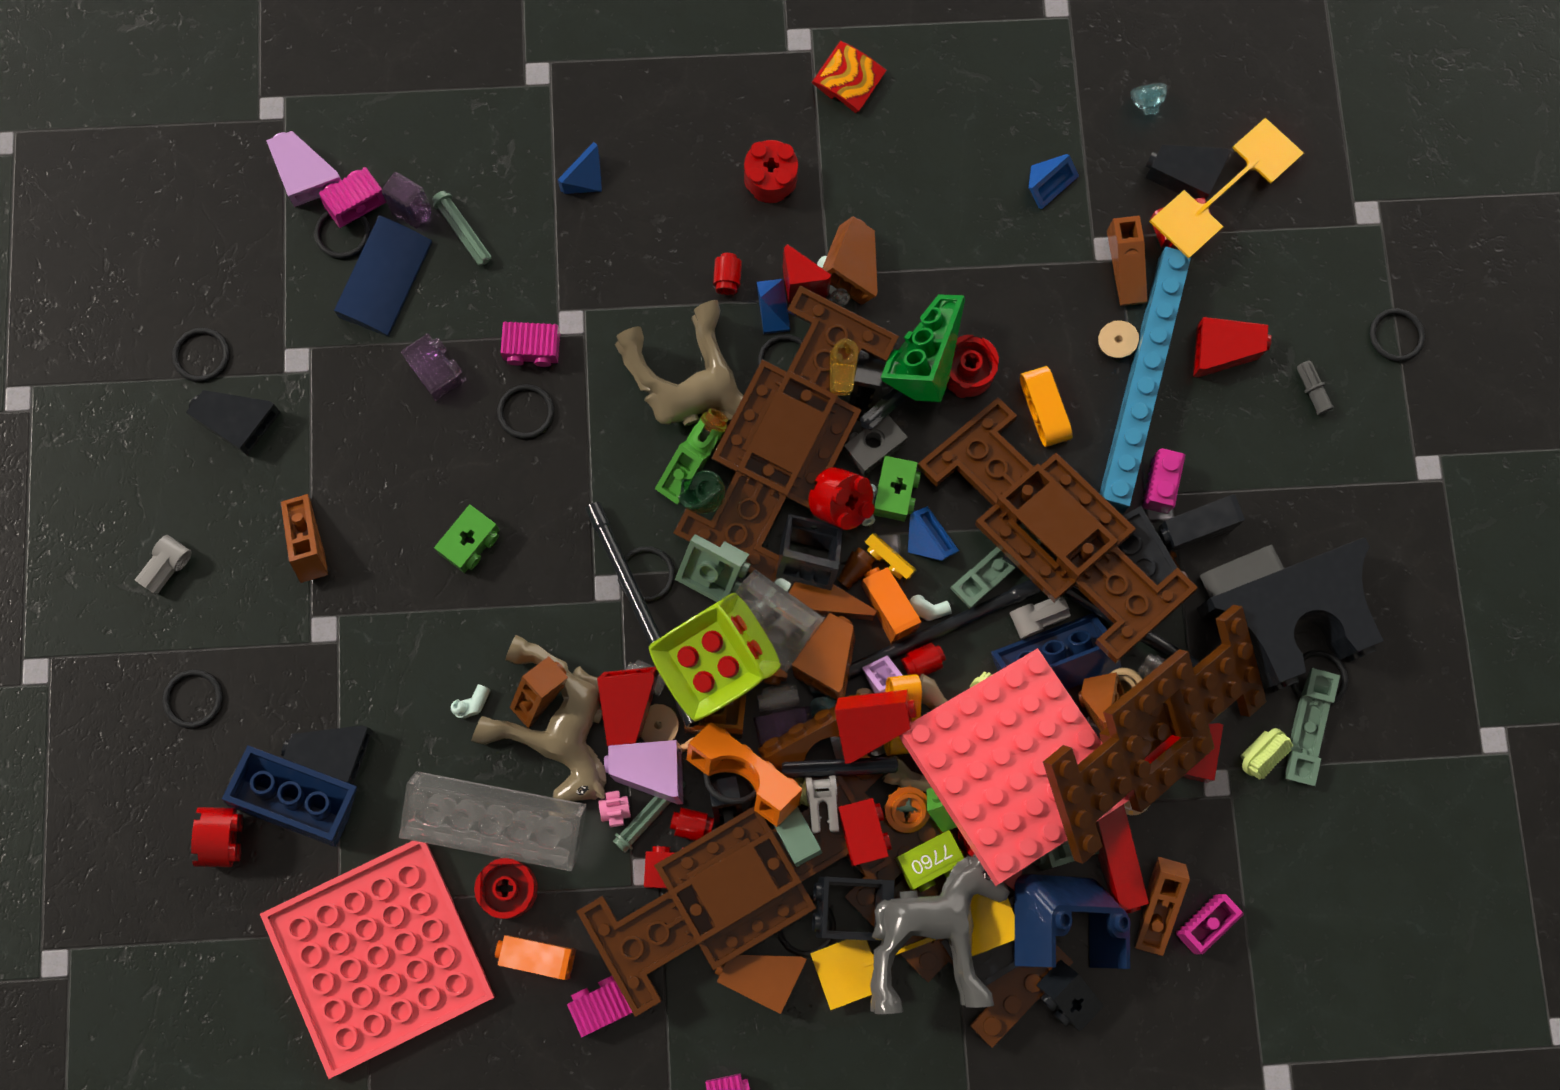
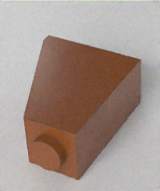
M852 216L839 226L822 269L832 275L830 285L861 305L876 297L878 292L875 230L867 226L864 221Z
M829 613L792 663L795 678L836 702L838 698L845 697L856 639L854 626L851 621L843 616L837 617Z
M738 955L719 966L714 974L719 976L718 983L781 1014L807 959L800 956Z

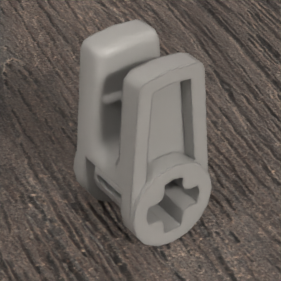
M835 775L829 776V779L812 780V777L806 778V793L812 833L818 834L821 831L820 819L822 817L819 814V804L822 801L827 804V823H829L830 832H839ZM828 788L827 791L815 792V789Z

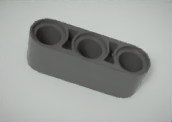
M1269 545L1201 574L1200 578L1211 598L1280 571L1284 567L1273 545Z

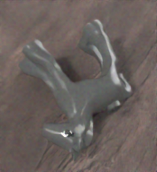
M975 854L972 857H965L953 866L939 896L918 897V891L900 892V898L888 901L883 900L876 906L874 911L876 925L872 937L882 941L874 950V970L870 983L872 993L870 1011L874 1012V1014L903 1012L902 1001L892 987L891 968L895 955L912 936H924L936 940L947 939L949 941L953 956L955 981L959 990L960 1005L970 1008L994 1006L992 992L976 976L973 967L971 951L974 925L970 905L973 896L976 894L1000 903L1007 900L1010 891L1004 882L997 886L994 885Z

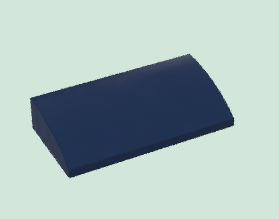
M379 215L334 309L340 319L389 337L431 247L432 240L406 226Z

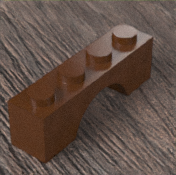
M836 706L819 711L811 720L792 726L787 733L778 738L768 739L762 747L758 748L762 759L772 763L776 770L782 773L783 762L804 761L807 752L815 743L829 737H840L835 715Z

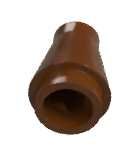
M858 547L855 552L851 551L840 575L836 579L846 588L850 589L865 573L873 569L872 565L876 560Z

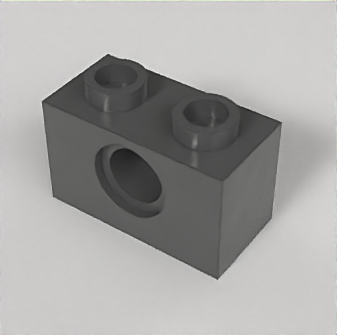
M888 415L872 430L864 429L859 434L854 432L849 435L842 453L859 474L865 477L883 463L885 456L890 457L906 444L908 437ZM874 438L879 441L880 446L871 448L866 444V440Z

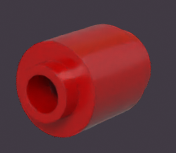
M722 253L721 256L715 259L713 285L716 287L715 291L721 295H734L740 287L742 261L733 253Z
M930 642L907 653V657L901 660L907 675L917 674L920 678L921 674L927 676L942 669V662L946 661L941 647L939 645L934 646Z
M681 807L679 813H673L670 829L675 830L674 836L696 841L712 831L714 818L708 817V813Z

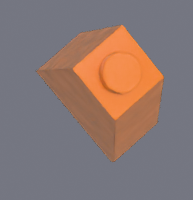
M877 567L865 573L861 586L872 608L877 610L876 615L890 643L892 644L915 633L921 624V620L889 568L880 570Z
M504 935L503 941L499 940L497 943L495 958L499 959V966L567 980L571 977L576 949Z

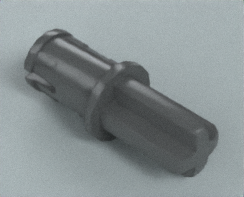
M1306 361L1298 365L1297 371L1306 388L1304 392L1309 394L1317 415L1332 410L1334 406L1324 389L1326 384L1321 382L1313 363Z

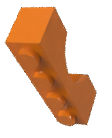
M710 722L688 743L686 760L706 775L711 776L720 772H731L746 778L753 785L757 795L754 811L776 827L799 806L802 788L798 783L776 770L769 761L761 759L753 753L750 747L735 740L727 730L719 728Z

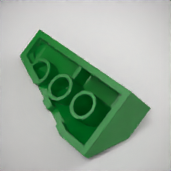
M937 295L921 315V322L913 332L909 331L904 337L905 342L898 350L894 349L889 355L881 375L883 382L917 401H942L950 377L965 303L964 295Z

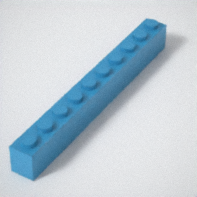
M1165 247L1158 258L1139 333V343L1134 353L1099 493L1121 514L1130 507L1191 257L1187 258L1180 250Z

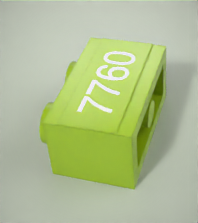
M950 830L895 858L910 889L913 890L918 887L920 892L936 885L934 878L942 874L947 879L953 866L964 859Z

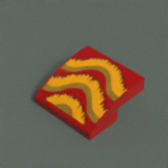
M840 41L811 83L829 98L836 97L854 113H857L887 70L863 52Z

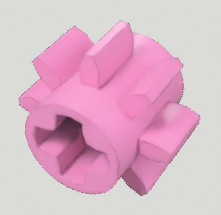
M620 791L606 792V799L599 800L601 821H609L610 827L623 826L624 818H631L628 796L620 797Z

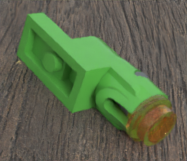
M713 408L702 414L687 440L679 445L655 490L676 504L682 501L693 480L700 475L727 429L726 423L728 418L725 414Z

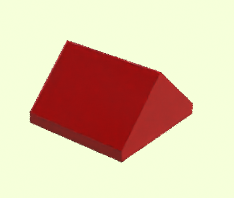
M787 244L784 247L783 275L788 304L792 302L799 286L827 298L832 275Z

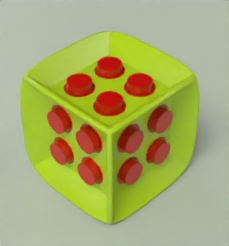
M736 593L727 595L649 645L651 658L662 679L680 707L693 721H699L735 701L757 686L763 679L774 675L781 666L768 636L750 608Z

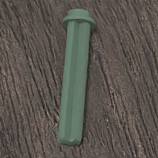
M440 191L432 198L433 207L439 209L479 266L486 265L491 260V255L453 203L452 195L446 193V191Z
M655 796L620 835L618 833L615 834L616 838L613 842L624 853L629 849L632 851L633 847L631 845L671 802Z

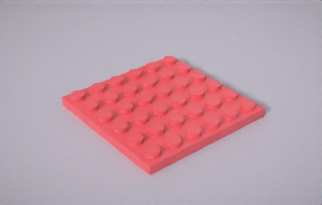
M1038 648L911 722V729L899 735L904 746L995 886L1067 841L1043 761L1062 745L1073 749L1076 762L1079 764L1102 744ZM1128 794L1101 818L1128 802Z
M421 836L260 914L328 1079L495 998L425 836Z

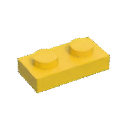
M876 533L871 534L865 541L870 546L867 551L880 561L883 558L890 564V572L897 578L905 577L910 579L917 571Z

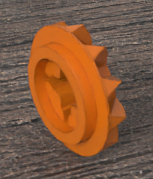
M912 786L898 787L894 793L888 795L887 803L884 806L885 818L892 828L902 833H912L918 831L927 823L930 814L927 812V796L923 791ZM909 800L910 805L917 810L909 811L905 820L904 813L898 808L905 806Z

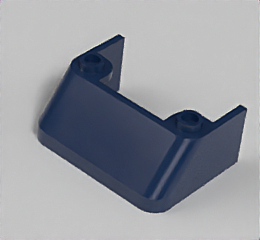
M1023 874L1017 878L1015 883V966L1056 967V936H1065L1070 931L1072 912H1089V968L1130 969V918L1127 912L1097 880L1093 878Z

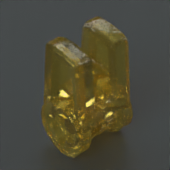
M850 339L838 341L830 353V392L839 396L849 395L854 385L859 352L856 343ZM842 348H846V353L850 354L846 360L843 359L842 354L838 353Z

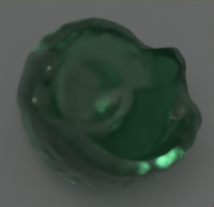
M703 470L695 474L691 479L682 480L681 493L678 498L681 504L688 510L708 514L714 512L722 505L725 497V486L719 475L710 470Z

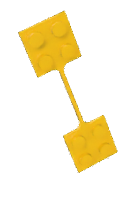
M1266 118L1232 147L1245 159L1247 167L1207 203H1198L1184 190L1149 221L1187 258H1190L1223 228L1209 213L1208 208L1248 171L1255 170L1268 182L1272 183L1304 154Z
M974 895L970 905L974 925L972 956L1015 940V914L1009 899L1007 898L1006 901L998 903L984 896ZM926 938L901 948L896 955L936 939ZM846 939L810 953L830 1010L872 995L870 983L874 970V954L870 949L868 940Z

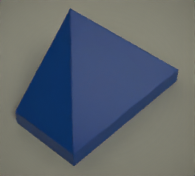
M593 142L558 179L561 192L571 194L602 191L600 156L596 143Z
M1065 154L1031 166L1029 189L1038 208L1043 209L1079 177L1070 155Z
M783 279L757 282L763 334L790 331Z
M928 506L910 515L908 553L944 560L959 552Z

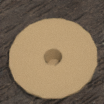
M1122 320L1113 321L1101 329L1098 336L1099 346L1110 357L1124 358L1136 350L1139 343V334L1136 328L1129 322Z
M664 704L650 706L641 738L645 742L675 739L679 728L676 713Z

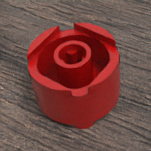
M776 140L754 143L748 151L744 162V182L746 188L757 200L765 203L780 202L794 191L797 184L798 160L792 146Z
M963 335L957 338L947 388L960 398L974 397L985 392L992 384L997 373L999 364L997 350L985 338L973 337L974 335Z
M831 467L822 471L815 479L817 481L815 489H811L809 493V506L815 517L841 529L849 530L856 528L865 519L873 515L875 510L873 489L868 478L844 469Z
M198 807L196 813H201V818L193 822L191 854H198V860L192 861L193 866L232 867L234 862L241 859L242 848L241 844H236L237 832H242L243 814H237L236 808Z
M501 858L489 863L479 873L475 881L474 891L477 902L486 913L495 918L513 919L522 916L531 909L537 897L538 884L534 873L527 865L514 859ZM506 881H508L509 885L513 886V891L508 892V897H506L505 893L500 892V887L505 886Z

